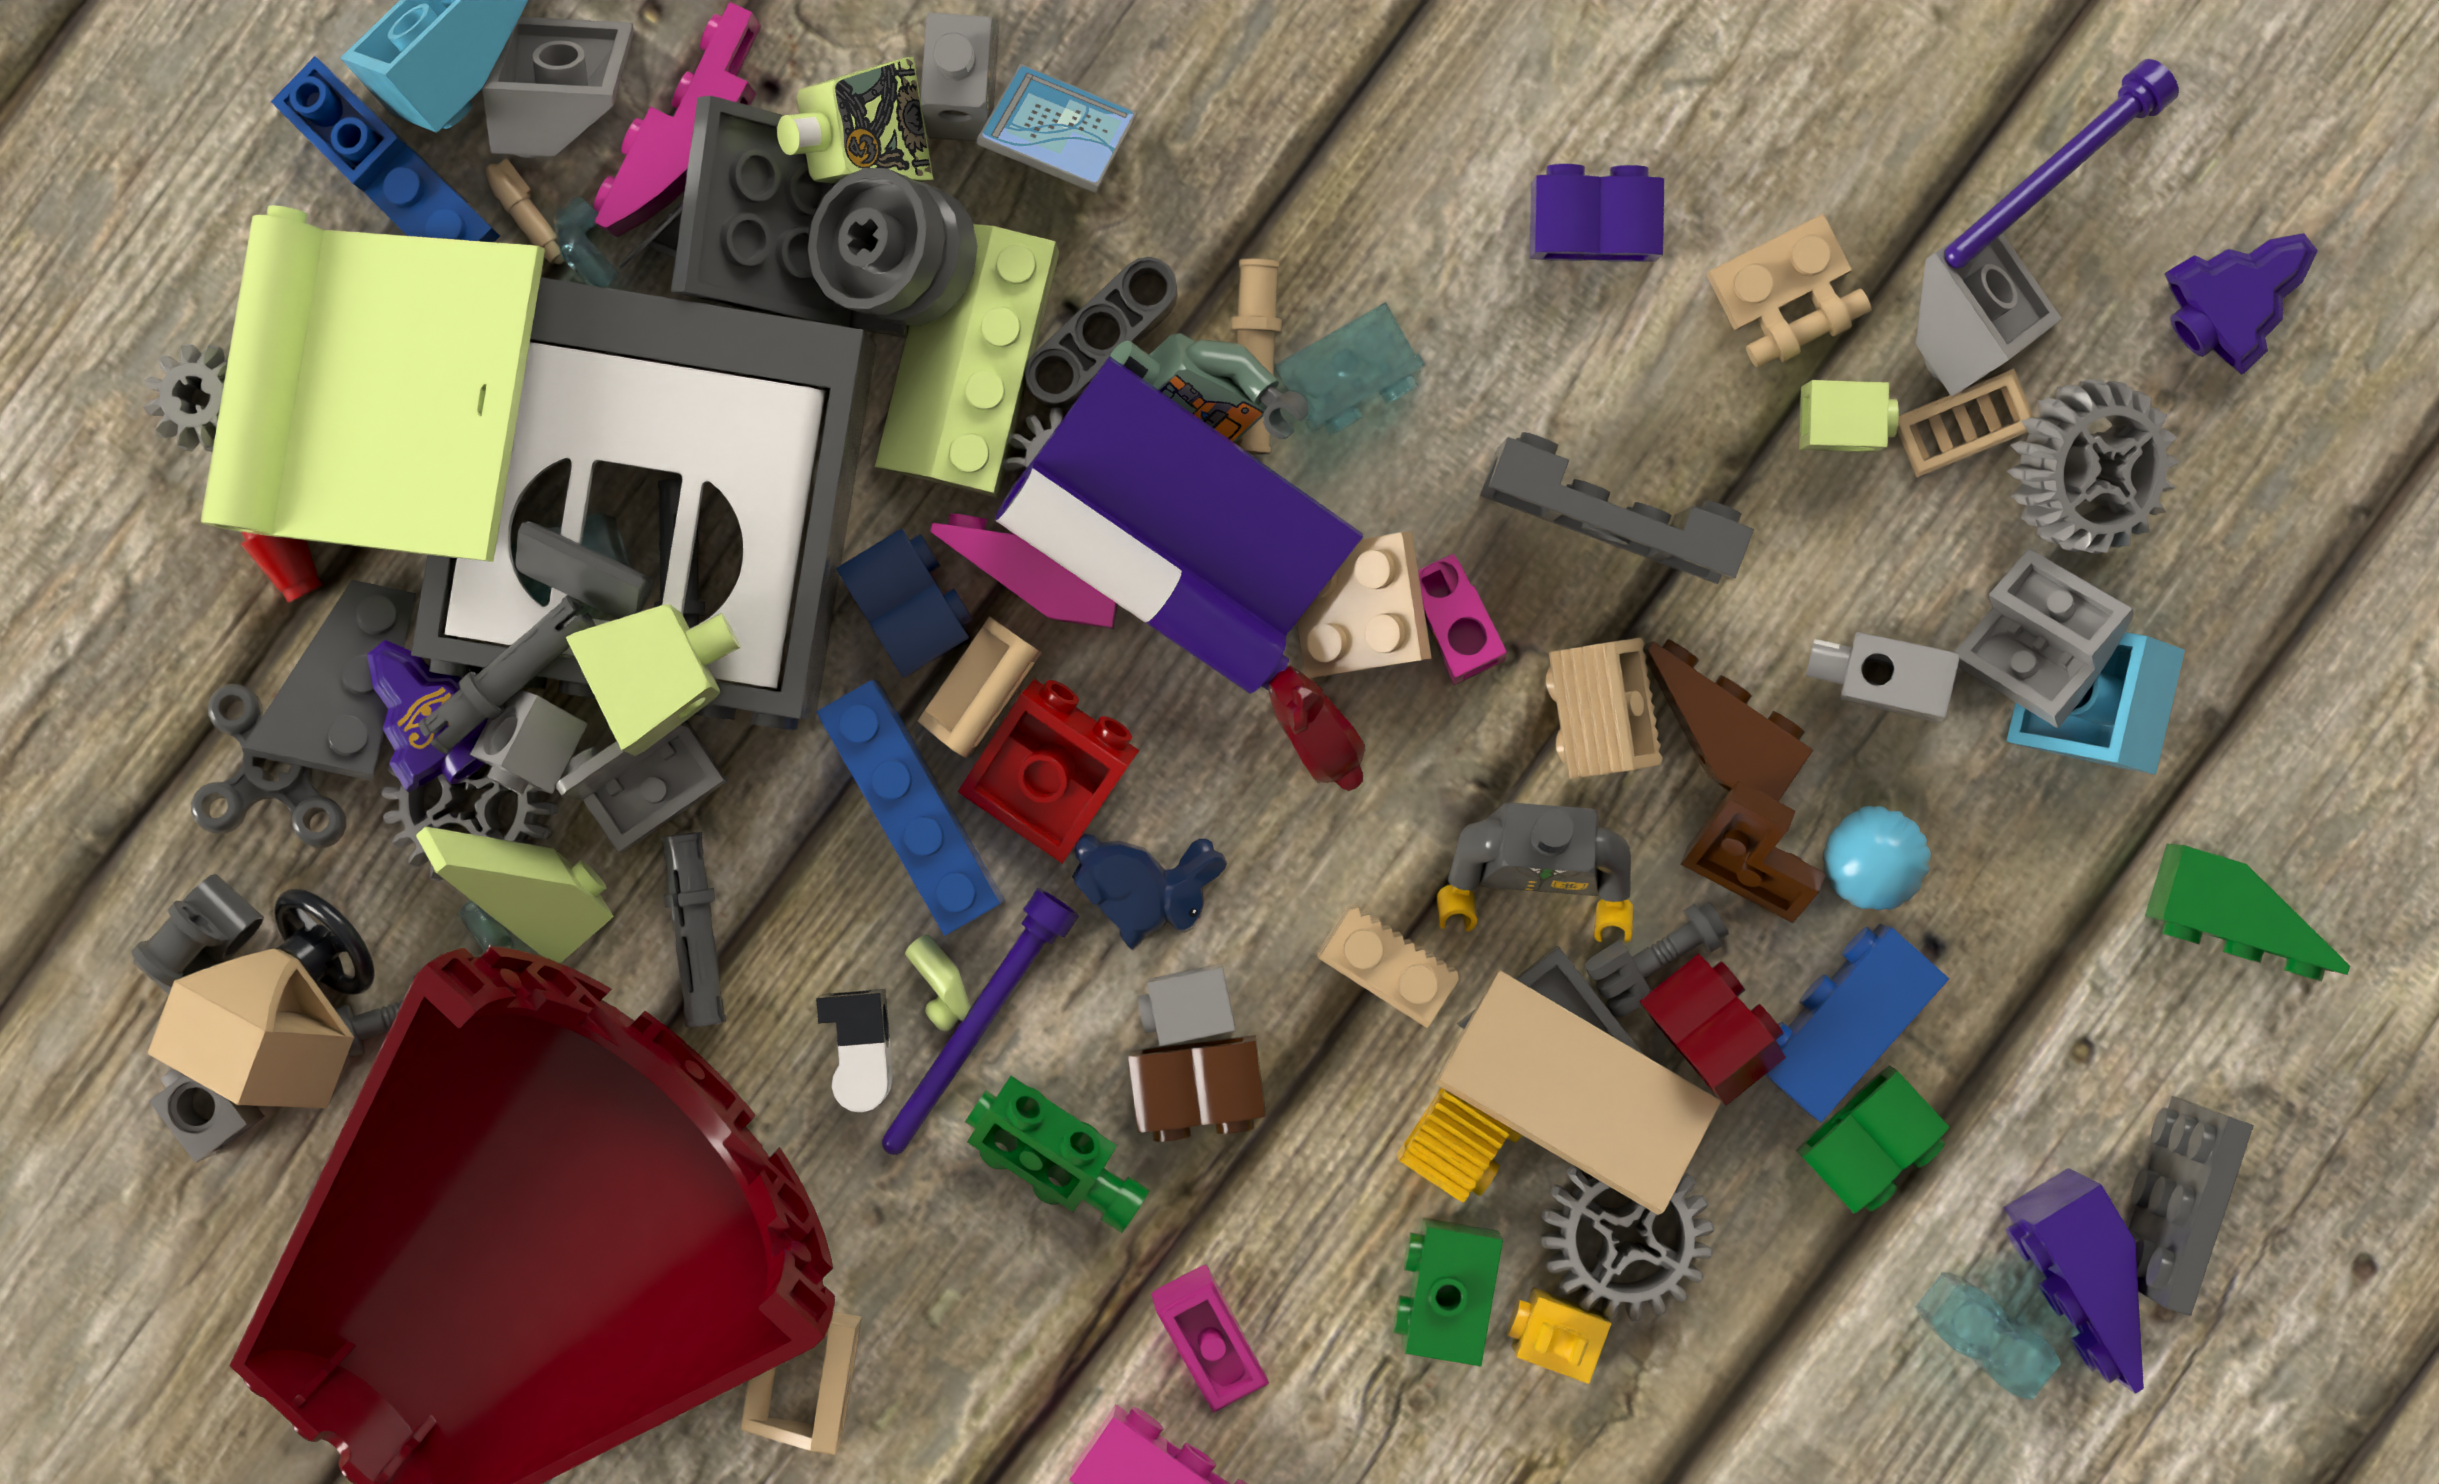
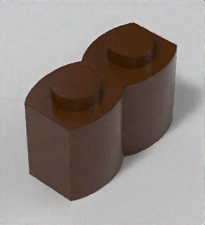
M1256 1035L1151 1047L1130 1051L1128 1055L1138 1133L1152 1132L1153 1141L1155 1142L1188 1138L1191 1136L1190 1127L1215 1124L1216 1133L1218 1134L1245 1132L1254 1129L1253 1119L1265 1117L1266 1109Z

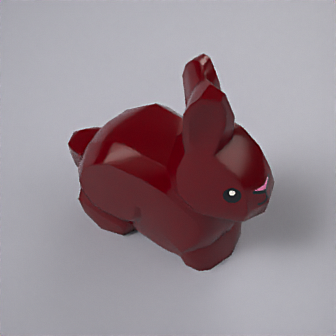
M1287 666L1285 670L1278 672L1268 682V692L1273 711L1283 731L1293 745L1300 760L1317 783L1335 782L1347 791L1358 788L1363 782V772L1360 767L1366 750L1363 740L1351 723L1313 680L1293 666Z

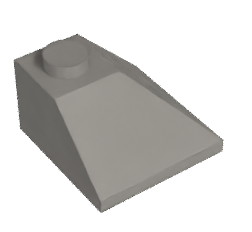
M519 17L482 88L491 153L515 154L524 158L556 156L613 107L634 36L633 23Z
M2003 233L1962 268H1952L1944 257L1946 248L1957 238L1929 256L1925 261L1915 344L1923 354L1925 364L1931 375L1943 383L1951 396H1954L2010 360L2062 320Z

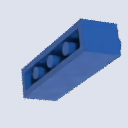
M870 680L816 711L943 935L946 936L1003 903L1005 899L881 682Z

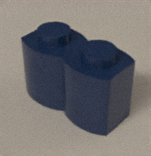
M901 528L843 563L836 570L901 676L907 678L971 639L964 627L974 620L954 588L943 594L930 572L939 568L940 564L923 536L919 534L910 540L906 532Z

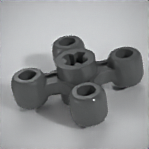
M228 684L219 688L211 696L208 703V716L218 730L233 736L243 747L263 716V706L259 697L248 687L239 684ZM236 701H243L245 706L243 714L235 720H228V707ZM243 754L242 766L234 777L224 782H211L202 786L194 794L191 801V814L195 822L203 830L214 834H227L236 830L243 823L249 808L254 803L263 799H276L288 806L292 815V827L296 836L306 845L315 848L332 846L343 837L347 827L346 816L342 807L334 800L321 796L315 790L311 779L313 768L292 764L289 773L279 771V780L274 781L273 776L263 770L267 759ZM226 798L228 803L226 813L219 818H212L210 815L211 804L217 799ZM319 812H327L329 816L328 826L320 832H312L310 828L312 817Z

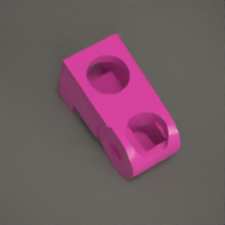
M1452 553L1419 569L1418 574L1426 623L1444 660L1443 663L1453 685L1455 686L1505 662L1507 651L1474 585L1471 586L1455 554Z

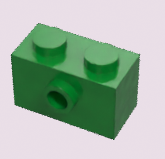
M1423 1218L1421 1233H1409L1404 1270L1414 1272L1410 1297L1399 1295L1393 1323V1333L1403 1335L1402 1345L1405 1354L1482 1366L1503 1245V1238L1498 1230Z

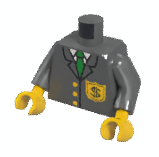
M1505 803L1486 820L1469 824L1459 835L1448 876L1450 885L1440 889L1437 894L1439 925L1441 929H1445L1446 920L1455 914H1463L1466 932H1470L1477 925V912L1473 890L1478 887L1598 896L1599 894L1602 899L1596 906L1595 939L1598 942H1602L1603 928L1617 926L1625 931L1624 943L1631 941L1634 907L1627 900L1630 897L1631 890L1630 847L1622 836L1608 828L1600 827L1597 810L1525 803Z

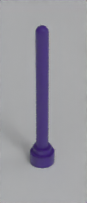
M2145 59L2127 73L2122 79V87L2119 89L2118 99L1946 248L1944 257L1948 265L1955 269L1966 266L2135 117L2156 116L2170 105L2179 95L2178 83L2170 70L2156 60Z
M1037 888L1024 906L1023 910L1027 913L1021 922L1025 927L1024 931L976 999L964 1021H961L884 1134L882 1147L888 1154L898 1155L906 1149L1045 943L1053 944L1058 936L1065 938L1079 918L1077 912L1049 892Z

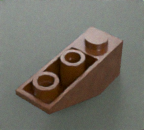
M1667 639L1662 647L1654 641L1645 643L1643 652L1647 656L1646 663L1707 777L1729 792L1737 781H1740L1755 790L1768 794L1772 799L1779 802L1813 752V749L1800 741L1805 731L1775 711H1772L1768 719L1747 705L1752 695L1725 676L1720 675L1715 683L1694 669L1699 659L1674 641Z

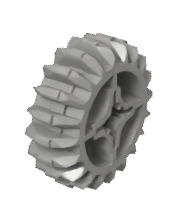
M2086 379L2085 381H2080L2078 386L2068 384L2064 387H2057L2056 399L2046 398L2045 400L2037 401L2041 418L2030 417L2021 421L2029 435L2026 442L2019 441L2011 445L2018 454H2022L2021 463L2007 470L2013 478L2020 479L2022 482L2010 497L2015 499L2017 503L2026 505L2021 519L2025 520L2028 525L2037 527L2036 535L2041 536L2045 541L2061 545V548L2077 553L2082 550L2100 554L2102 552L2107 553L2110 546L2116 548L2130 546L2131 533L2140 535L2141 533L2150 532L2147 515H2157L2166 512L2159 501V497L2162 492L2176 489L2166 479L2168 468L2180 463L2173 455L2166 453V449L2177 436L2170 433L2169 430L2161 429L2167 414L2161 412L2159 408L2150 407L2151 397H2148L2143 392L2132 390L2131 387H2127L2122 382L2108 381L2104 383L2101 380ZM2103 417L2112 424L2105 433L2096 432L2091 434L2087 429L2089 424ZM2094 498L2100 504L2098 508L2084 515L2078 514L2075 510L2082 501L2091 502Z
M389 765L388 771L392 775L397 777L392 767ZM443 774L438 776L442 785V796L432 809L426 811L427 815L424 809L426 783L409 793L402 784L401 787H384L382 790L384 798L399 799L400 810L385 813L383 819L386 824L403 822L406 830L397 834L392 839V842L396 848L405 847L412 843L417 845L408 860V863L414 868L420 867L429 861L416 837V834L425 826L442 829L459 823L465 826L472 835L533 845L527 839L529 835L542 840L549 839L552 835V830L548 826L537 822L538 815L558 813L557 804L553 802H540V791L543 790L528 785L523 795L517 793V814L511 829L503 837L500 830L504 826L500 821L498 809L502 798L512 790L487 777L480 778L473 774L459 783L451 784ZM464 783H466V790L492 788L481 794L482 798L474 804L478 813L476 818L475 811L450 813L459 808V803L463 802L467 797L463 789L465 787ZM431 864L430 878L435 881L443 880L444 878L436 873Z
M1574 1165L1569 1167L1567 1174L1577 1187L1570 1193L1564 1187L1554 1185L1551 1189V1194L1559 1202L1565 1204L1563 1211L1553 1208L1543 1209L1541 1215L1545 1222L1560 1226L1559 1231L1542 1234L1540 1236V1243L1544 1248L1562 1249L1561 1252L1552 1255L1546 1260V1266L1551 1273H1559L1571 1269L1559 1283L1563 1293L1568 1295L1584 1285L1578 1301L1580 1307L1589 1311L1602 1296V1314L1609 1320H1613L1618 1314L1620 1302H1625L1626 1312L1631 1321H1639L1641 1319V1302L1647 1300L1657 1316L1664 1314L1666 1307L1660 1295L1668 1290L1677 1301L1684 1302L1688 1295L1677 1282L1683 1275L1696 1283H1700L1704 1277L1697 1267L1690 1264L1692 1257L1705 1260L1711 1259L1713 1250L1709 1246L1695 1241V1237L1707 1236L1714 1232V1224L1710 1220L1702 1218L1693 1219V1216L1703 1212L1709 1206L1707 1199L1703 1195H1694L1684 1199L1696 1183L1693 1177L1685 1173L1670 1200L1677 1223L1676 1241L1672 1250L1653 1235L1652 1224L1656 1216L1654 1212L1632 1199L1619 1208H1608L1597 1202H1592L1591 1200L1598 1194L1611 1187L1591 1175L1585 1178L1583 1173ZM1580 1217L1591 1223L1602 1234V1245L1596 1255L1599 1261L1592 1273L1584 1267L1577 1251L1576 1232ZM1601 1219H1605L1615 1226L1620 1224L1624 1227H1629L1634 1220L1638 1221L1639 1219L1641 1223L1634 1227L1641 1234L1644 1241L1652 1248H1648L1638 1241L1633 1243L1625 1240L1620 1247L1614 1248L1613 1245L1618 1243L1619 1239L1607 1223ZM1636 1260H1647L1657 1266H1662L1652 1275L1639 1281L1630 1283L1611 1282L1614 1274L1620 1275L1629 1263Z

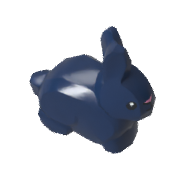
M1084 834L1075 846V856L1080 863L1074 871L1072 878L1092 904L1098 906L1119 928L1122 940L1133 951L1142 943L1146 936L1159 932L1167 922L1179 932L1186 933L1192 930L1200 919L1204 906L1203 887L1225 870L1227 861L1222 853L1214 850L1213 843L1206 838L1198 839L1191 843L1174 869L1165 870L1146 848L1123 841L1100 842L1095 835Z

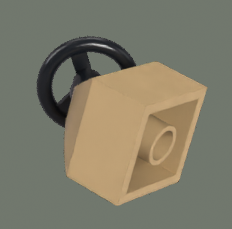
M290 889L281 893L274 907L276 924L284 942L276 949L239 957L175 980L147 1053L237 1105L328 1108L354 1036L316 983L321 981L338 992L357 995L367 991L374 981L375 969L371 954L364 940L348 919L333 905L318 895L302 889ZM304 911H306V912L310 913L311 915H313L314 917H316V918H317L318 920H320L325 926H323V925H321V924H317V923H316L314 920H312ZM342 952H347L354 965L355 976L344 973L339 958Z

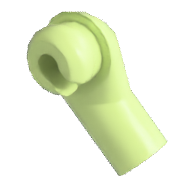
M923 935L907 948L905 955L938 994L936 999L927 1003L925 1007L926 1015L938 1029L949 1031L957 1021H964L971 1006L958 968L930 935Z

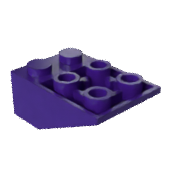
M2067 1168L2004 1206L2005 1211L2013 1222V1225L2005 1230L2020 1256L2026 1262L2032 1259L2038 1269L2045 1275L2046 1279L2038 1283L2039 1288L2054 1312L2059 1317L2065 1314L2070 1323L2078 1330L2079 1334L2072 1337L2071 1340L2088 1368L2092 1372L2098 1369L2109 1384L2116 1380L2136 1394L2144 1389L2135 1239L2103 1186Z

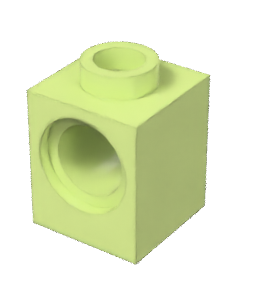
M1811 380L1801 387L1799 450L1877 452L1886 448L1888 437L1896 436L1899 420L1897 399H1889V382Z

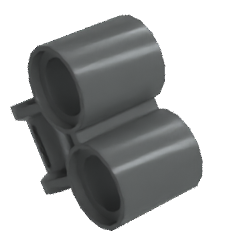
M217 874L210 875L198 884L183 901L176 900L168 909L170 918L149 940L141 941L132 950V955L135 958L134 964L169 995L175 980L223 963L226 958L237 952L260 928L264 921V916Z

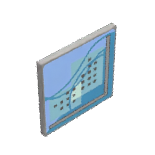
M1020 64L981 130L976 144L1096 193L1136 118L1137 111Z

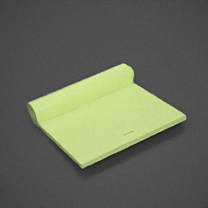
M275 205L268 206L266 215L252 216L201 523L218 528L260 535L493 562L545 249L535 245L323 230L306 223L307 213Z

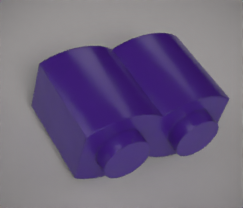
M1553 164L1547 166L1546 175H1536L1531 182L1530 259L1656 262L1663 256L1664 178L1649 177L1648 167L1639 165L1614 166L1610 168V176L1599 177L1585 175V166Z

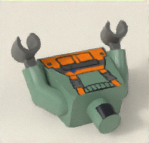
M1180 333L1170 335L1150 355L1131 341L1120 343L1110 354L1113 359L1233 443L1262 417L1265 429L1270 435L1278 439H1286L1294 433V428L1291 423L1282 417L1280 408L1289 410L1299 421H1302L1309 412L1308 402L1304 396L1290 391L1281 394L1276 389L1279 384L1278 380L1246 347L1238 343L1203 339L1196 342Z

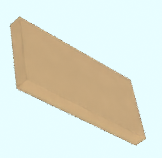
M1501 970L1494 974L1435 1084L1657 1215L1665 1212L1721 1103L1716 1097Z

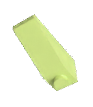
M426 826L416 834L438 875L542 957L558 963L563 962L614 917L600 895L607 888L605 883L583 860L573 865L553 848Z

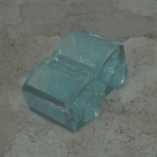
M1942 1272L1915 1306L1920 1318L1933 1333L1954 1350L1971 1357L1973 1362L2002 1388L2016 1396L2033 1400L2061 1365L2056 1352L2045 1339L2016 1318L2005 1314L1992 1297L1961 1276Z

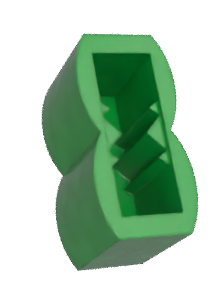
M1889 1065L1863 1086L1842 1109L1814 1131L1797 1148L1796 1152L1855 1214L1863 1207H1866L1868 1211H1873L1884 1204L1897 1190L1898 1186L1893 1180L1906 1167L1913 1164L1916 1168H1920L1936 1157L1945 1145L1941 1137L1950 1127L1899 1071Z

